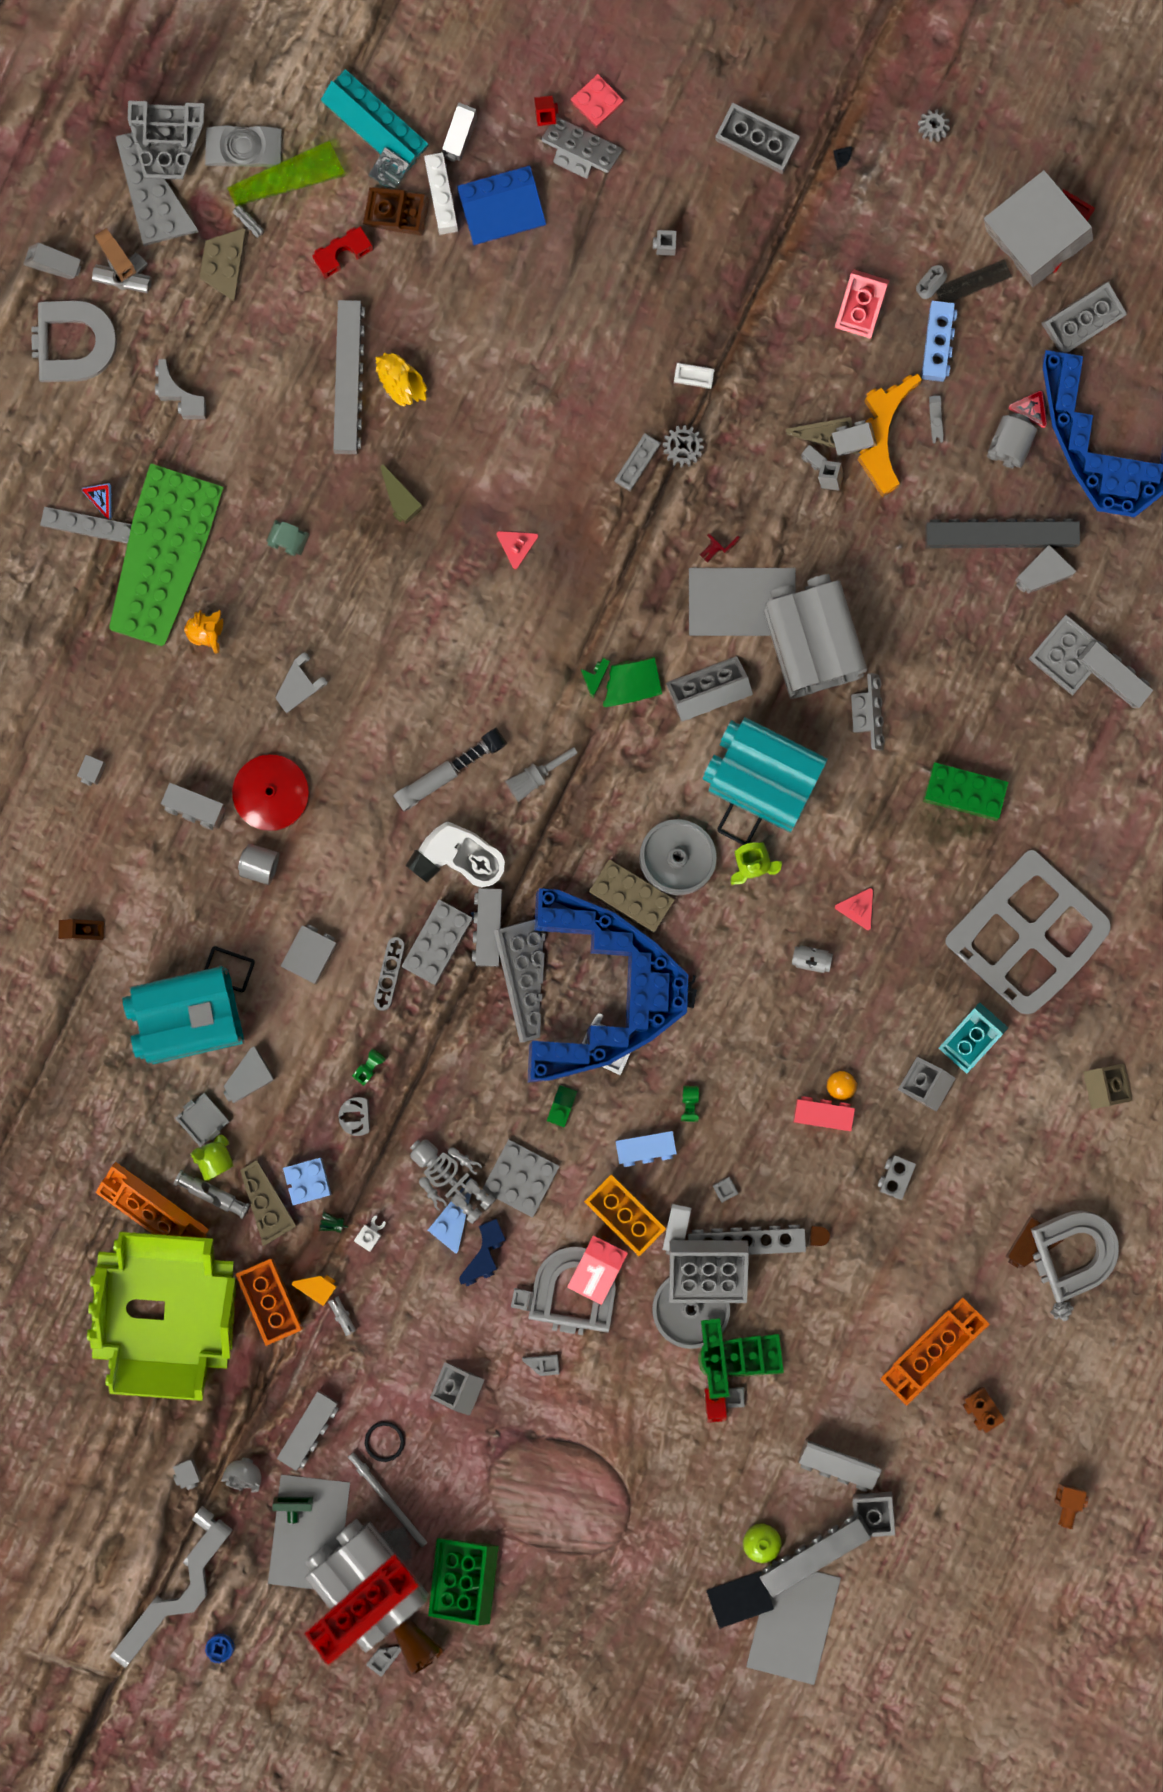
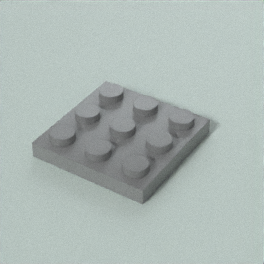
M1065 615L1030 656L1029 660L1073 696L1092 673L1077 659L1090 642L1098 641Z
M508 1139L482 1191H486L487 1194H491L494 1198L533 1218L560 1166Z

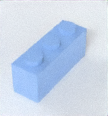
M673 1131L615 1141L619 1164L623 1163L624 1167L633 1166L635 1161L642 1160L643 1164L654 1162L656 1157H661L662 1160L673 1159V1155L677 1154Z

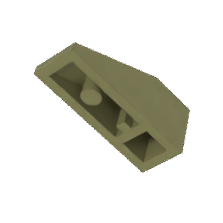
M382 465L380 468L394 511L393 516L399 522L403 521L407 524L423 509L422 505Z

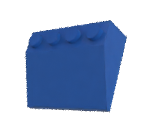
M530 166L457 186L473 246L546 225Z

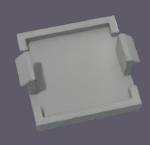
M205 1093L194 1102L191 1099L183 1106L185 1110L175 1118L200 1147L210 1139L213 1140L220 1134L219 1131L230 1122Z

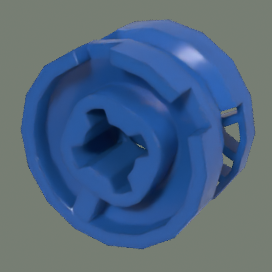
M219 1633L208 1640L205 1652L210 1661L222 1663L232 1656L235 1645L231 1637Z

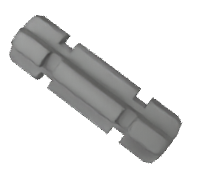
M241 205L234 208L233 213L250 231L252 230L256 237H260L264 232L263 228L257 225V222L245 212Z

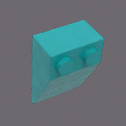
M979 1002L938 1049L967 1074L1006 1032L1008 1027Z

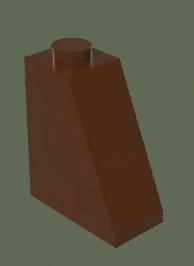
M1032 1217L1028 1218L1005 1256L1009 1259L1008 1263L1018 1268L1019 1266L1026 1267L1034 1261L1033 1254L1039 1251L1031 1229L1042 1223ZM1064 1239L1047 1246L1048 1251L1057 1246Z

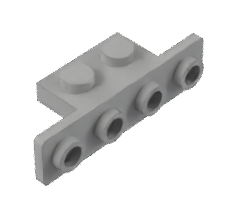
M869 673L867 674L868 692L851 694L853 732L871 731L872 750L881 751L885 743L882 734L884 720L881 716L883 704L880 697L881 679L878 674Z

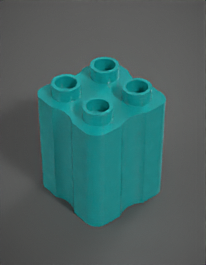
M744 717L741 725L731 720L719 745L728 751L723 759L713 755L702 779L710 783L708 792L791 833L828 758Z
M223 966L130 987L131 995L122 997L127 1020L132 1019L133 1022L137 1021L139 1034L131 1035L134 1055L136 1058L145 1059L147 1063L155 1065L245 1044L230 973ZM210 1002L214 1024L192 1028L188 1007Z

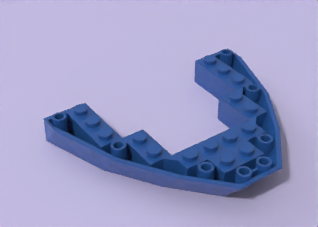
M1045 350L1043 354V374L1052 428L1073 475L1097 511L1136 517L1163 495V447L1160 464L1087 452L1093 415L1074 412L1083 356Z
M538 889L536 892L534 931L591 935L590 954L628 956L626 1028L591 1025L587 1029V1044L532 1041L529 1044L527 1083L550 1081L607 1066L651 1042L687 1013L688 974L652 939L614 912L560 890Z

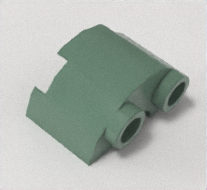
M275 520L266 542H268V546L274 549H278L279 546L285 548V553L289 555H301L309 534L300 531L296 526L283 521L280 523Z

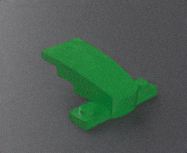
M720 1318L701 1320L703 1346L698 1354V1363L702 1373L707 1375L710 1399L729 1397L727 1376H759L784 1373L779 1334L723 1341Z

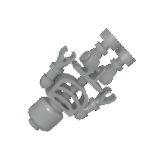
M427 1139L421 1142L417 1140L410 1147L412 1149L410 1153L411 1159L419 1167H427L424 1171L426 1177L420 1178L419 1184L427 1192L426 1196L432 1199L438 1211L440 1209L437 1207V1200L443 1202L446 1207L447 1204L438 1196L437 1189H433L431 1184L435 1187H443L450 1183L453 1187L446 1193L445 1197L448 1199L456 1192L450 1201L456 1207L459 1206L464 1214L468 1215L467 1220L471 1224L483 1213L478 1208L473 1210V1206L465 1202L466 1198L464 1196L467 1193L470 1195L474 1193L477 1196L476 1199L482 1201L480 1206L485 1210L496 1201V1198L491 1194L487 1196L486 1191H482L472 1178L464 1184L470 1176L468 1173L459 1181L456 1180L458 1164L454 1158L460 1162L461 1166L465 1165L475 1175L478 1174L473 1171L471 1165H478L482 1168L480 1163L473 1162L469 1159V1156H464L456 1148H450L448 1155L442 1153L438 1157V1149ZM446 1159H447V1160H448V1165H447V1167L445 1168V1167H443V1165H444V1163H445V1161H446ZM453 1163L455 1166L454 1172L450 1174L449 1169ZM436 1172L440 1173L436 1177H431V1175L435 1174ZM442 1177L446 1180L443 1183L434 1182ZM460 1186L465 1189L462 1193L457 1190Z

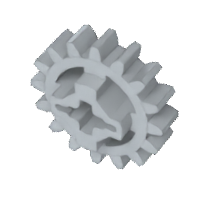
M686 425L683 426L682 430L676 426L675 432L670 429V436L665 435L664 439L667 442L663 443V447L667 448L663 453L669 454L667 460L673 459V465L675 466L678 462L680 467H683L684 463L690 467V461L697 463L696 456H702L699 450H704V446L699 445L703 442V438H697L699 432L694 434L693 427L686 430ZM673 440L676 446L671 451L670 444ZM694 442L696 444L695 452H693V450L691 449V445H693ZM680 443L682 445L687 444L686 450L685 448L680 449Z

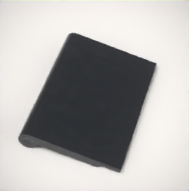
M761 1571L706 1590L719 1629L774 1610L769 1592L760 1579Z

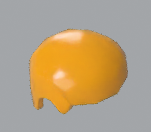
M837 1071L828 1078L827 1090L833 1098L842 1101L848 1100L856 1093L857 1082L852 1074L846 1071Z

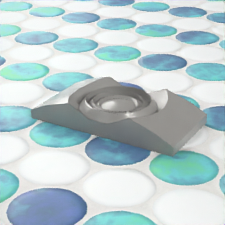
M228 125L207 127L205 165L281 167L282 129L264 126L235 127Z

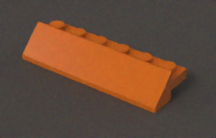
M117 1162L111 1166L106 1177L95 1192L152 1234L205 1238L209 1231L202 1223L195 1220L187 1212L180 1209Z
M962 1298L930 1327L893 1364L880 1380L908 1406L990 1324Z

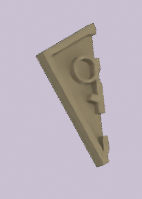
M851 417L787 428L785 432L786 435L836 449L832 433L837 432L836 428L842 426L851 428L853 425Z

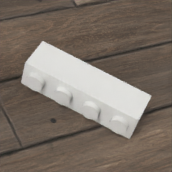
M443 152L424 156L439 235L458 232Z

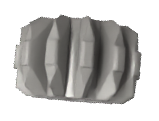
M938 109L935 110L934 114L931 110H928L927 115L922 114V120L918 121L920 126L918 132L924 133L923 139L927 136L930 137L929 142H932L933 138L939 142L940 136L945 138L946 132L950 129V126L947 125L949 119H944L945 112L939 115ZM932 123L936 124V128H932Z

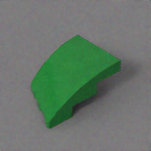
M649 657L636 662L627 660L611 665L610 679L606 687L608 690L606 699L603 701V707L622 705L661 695L662 690L655 657Z

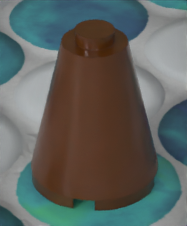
M410 1619L404 1620L393 1629L411 1675L422 1671L432 1664L434 1656L438 1659L444 1653L442 1648Z

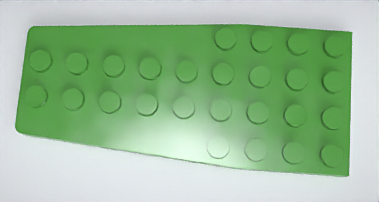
M150 463L133 517L109 626L111 631L158 646L165 645L207 542L223 490L222 486Z

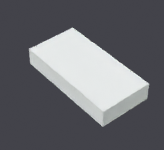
M677 363L674 383L711 389L714 369Z

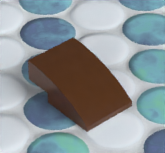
M369 187L363 224L383 230L423 236L429 198L425 194L407 193L405 190Z

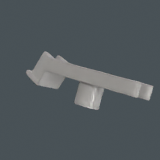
M929 396L932 441L935 444L936 438H939L940 443H942L941 397Z

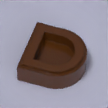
M811 1226L810 1246L826 1245L830 1240L829 1231L824 1227Z

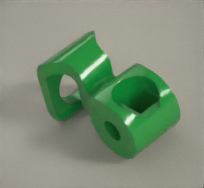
M372 1048L368 1054L366 1064H361L352 1077L365 1086L374 1076L373 1069L376 1065L382 1064L387 1059Z
M683 1086L682 1103L685 1104V1112L681 1115V1121L698 1122L699 1116L695 1114V1104L699 1103V1086Z

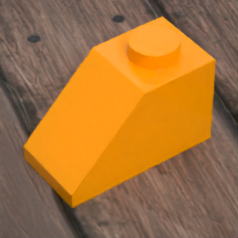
M321 1275L296 1280L291 1284L322 1306H325L338 1287L334 1284L336 1280L328 1275L325 1277Z

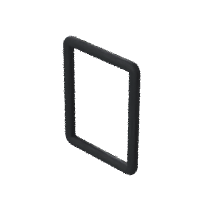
M730 803L717 831L742 845L750 843L762 819L758 818L747 841L744 842L721 830L734 806Z
M216 946L212 947L204 970L209 968L215 950L251 962L242 989L233 986V990L244 992L255 961Z

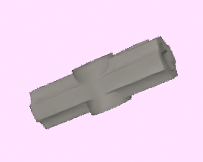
M136 252L129 258L136 273L122 282L118 281L119 277L109 260L110 267L96 264L92 273V281L116 286L121 290L130 289L143 293L150 291L152 278L151 276L140 274L148 264Z

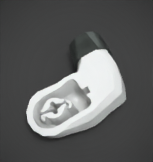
M445 822L425 838L419 849H415L405 866L427 883L441 870L439 869L441 866L447 864L452 869L461 872L473 885L482 888L493 885L500 879L504 872L505 861L501 852L489 845L477 834L451 822Z

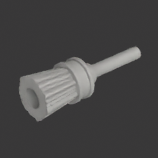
M573 747L545 766L541 765L538 767L535 764H531L530 767L524 769V772L506 780L505 783L514 798L519 802L535 788L538 789L539 786L545 784V777L549 771L578 753Z

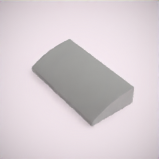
M1105 282L1041 322L1059 351L1061 353H1068L1126 316L1127 313L1109 282Z

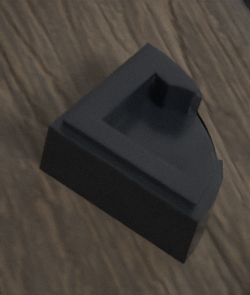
M851 146L833 150L837 170L842 169L848 164L852 154Z

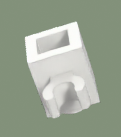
M376 1215L371 1220V1227L364 1225L354 1242L369 1252L372 1251L382 1236L377 1231L386 1225V1222L383 1221L380 1226H377L375 1220L378 1216Z

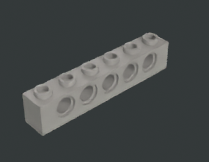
M788 1225L789 1229H781V1226H769V1230H762L761 1227H750V1231H742V1227L730 1228L731 1232H723V1228L711 1229V1233H704L703 1229L692 1230V1234H688V1240L703 1241L706 1237H711L713 1241H722L726 1236H730L733 1241H741L743 1236L749 1235L752 1238V1243L748 1246L749 1255L806 1252L805 1229L800 1228V1225ZM784 1233L789 1234L791 1238L790 1242L786 1245L780 1242V1237ZM765 1234L771 1237V1243L767 1246L761 1243V1237Z

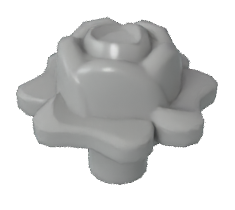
M1063 1301L1055 1303L1050 1313L1054 1316V1319L1060 1318L1063 1321H1067L1074 1307L1070 1305V1302Z

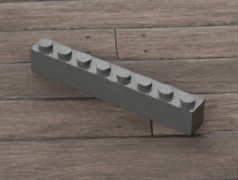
M933 519L925 525V548H1046L1048 545L1052 548H1077L1080 545V522H1074V519H1063V522H1055V519H1044V522H1036V519H1025V522H1017V519H1007L1006 522H998V519H988L987 522H979L978 519H969L968 522H960L959 519L941 522L939 519Z

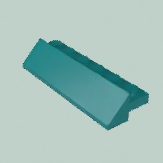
M346 69L334 81H331L321 98V102L380 155L386 148L409 165L403 171V175L416 163V159L429 146L422 137Z

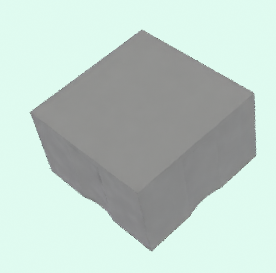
M1045 170L983 218L987 233L1001 250L1009 255L1016 268L1032 287L1050 275L1064 260L1075 255L1093 240L1091 225Z

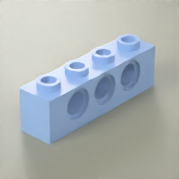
M932 301L930 304L921 379L944 382L945 377H949L950 365H947L948 358H951L953 349L949 345L950 339H954L955 328H952V321H956L957 310L954 309L955 303ZM940 319L945 320L947 325L941 327L937 324V321ZM942 338L944 344L937 345L935 339ZM938 356L942 359V363L936 364L932 358Z

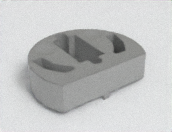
M354 1097L347 1100L339 1110V1123L344 1131L354 1136L370 1133L368 1099ZM351 1100L361 1103L362 1108L356 1104H352ZM345 1112H360V1114L364 1115V1118H361V1121L345 1122V1119H341V1116L345 1115ZM363 1125L362 1130H360L357 1133H353L354 1129H358Z

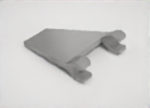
M302 653L294 660L275 697L286 713L328 684L327 680L323 677L312 684L300 668L301 665L310 660L306 653Z

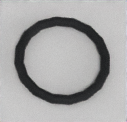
M380 1422L369 1428L365 1435L364 1444L366 1451L373 1459L380 1462H388L396 1459L404 1449L405 1440L398 1426L390 1422ZM390 1426L399 1434L401 1440L400 1448L392 1457L380 1458L370 1450L369 1436L377 1427Z

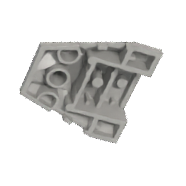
M128 101V123L131 127L145 178L183 180L204 124V103H185V106L149 105L147 101Z

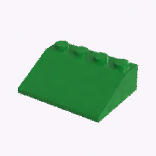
M437 1538L428 1616L477 1626L490 1624L499 1546Z

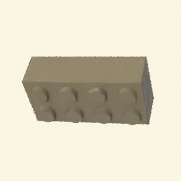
M610 859L589 891L590 895L653 934L674 903L673 898Z

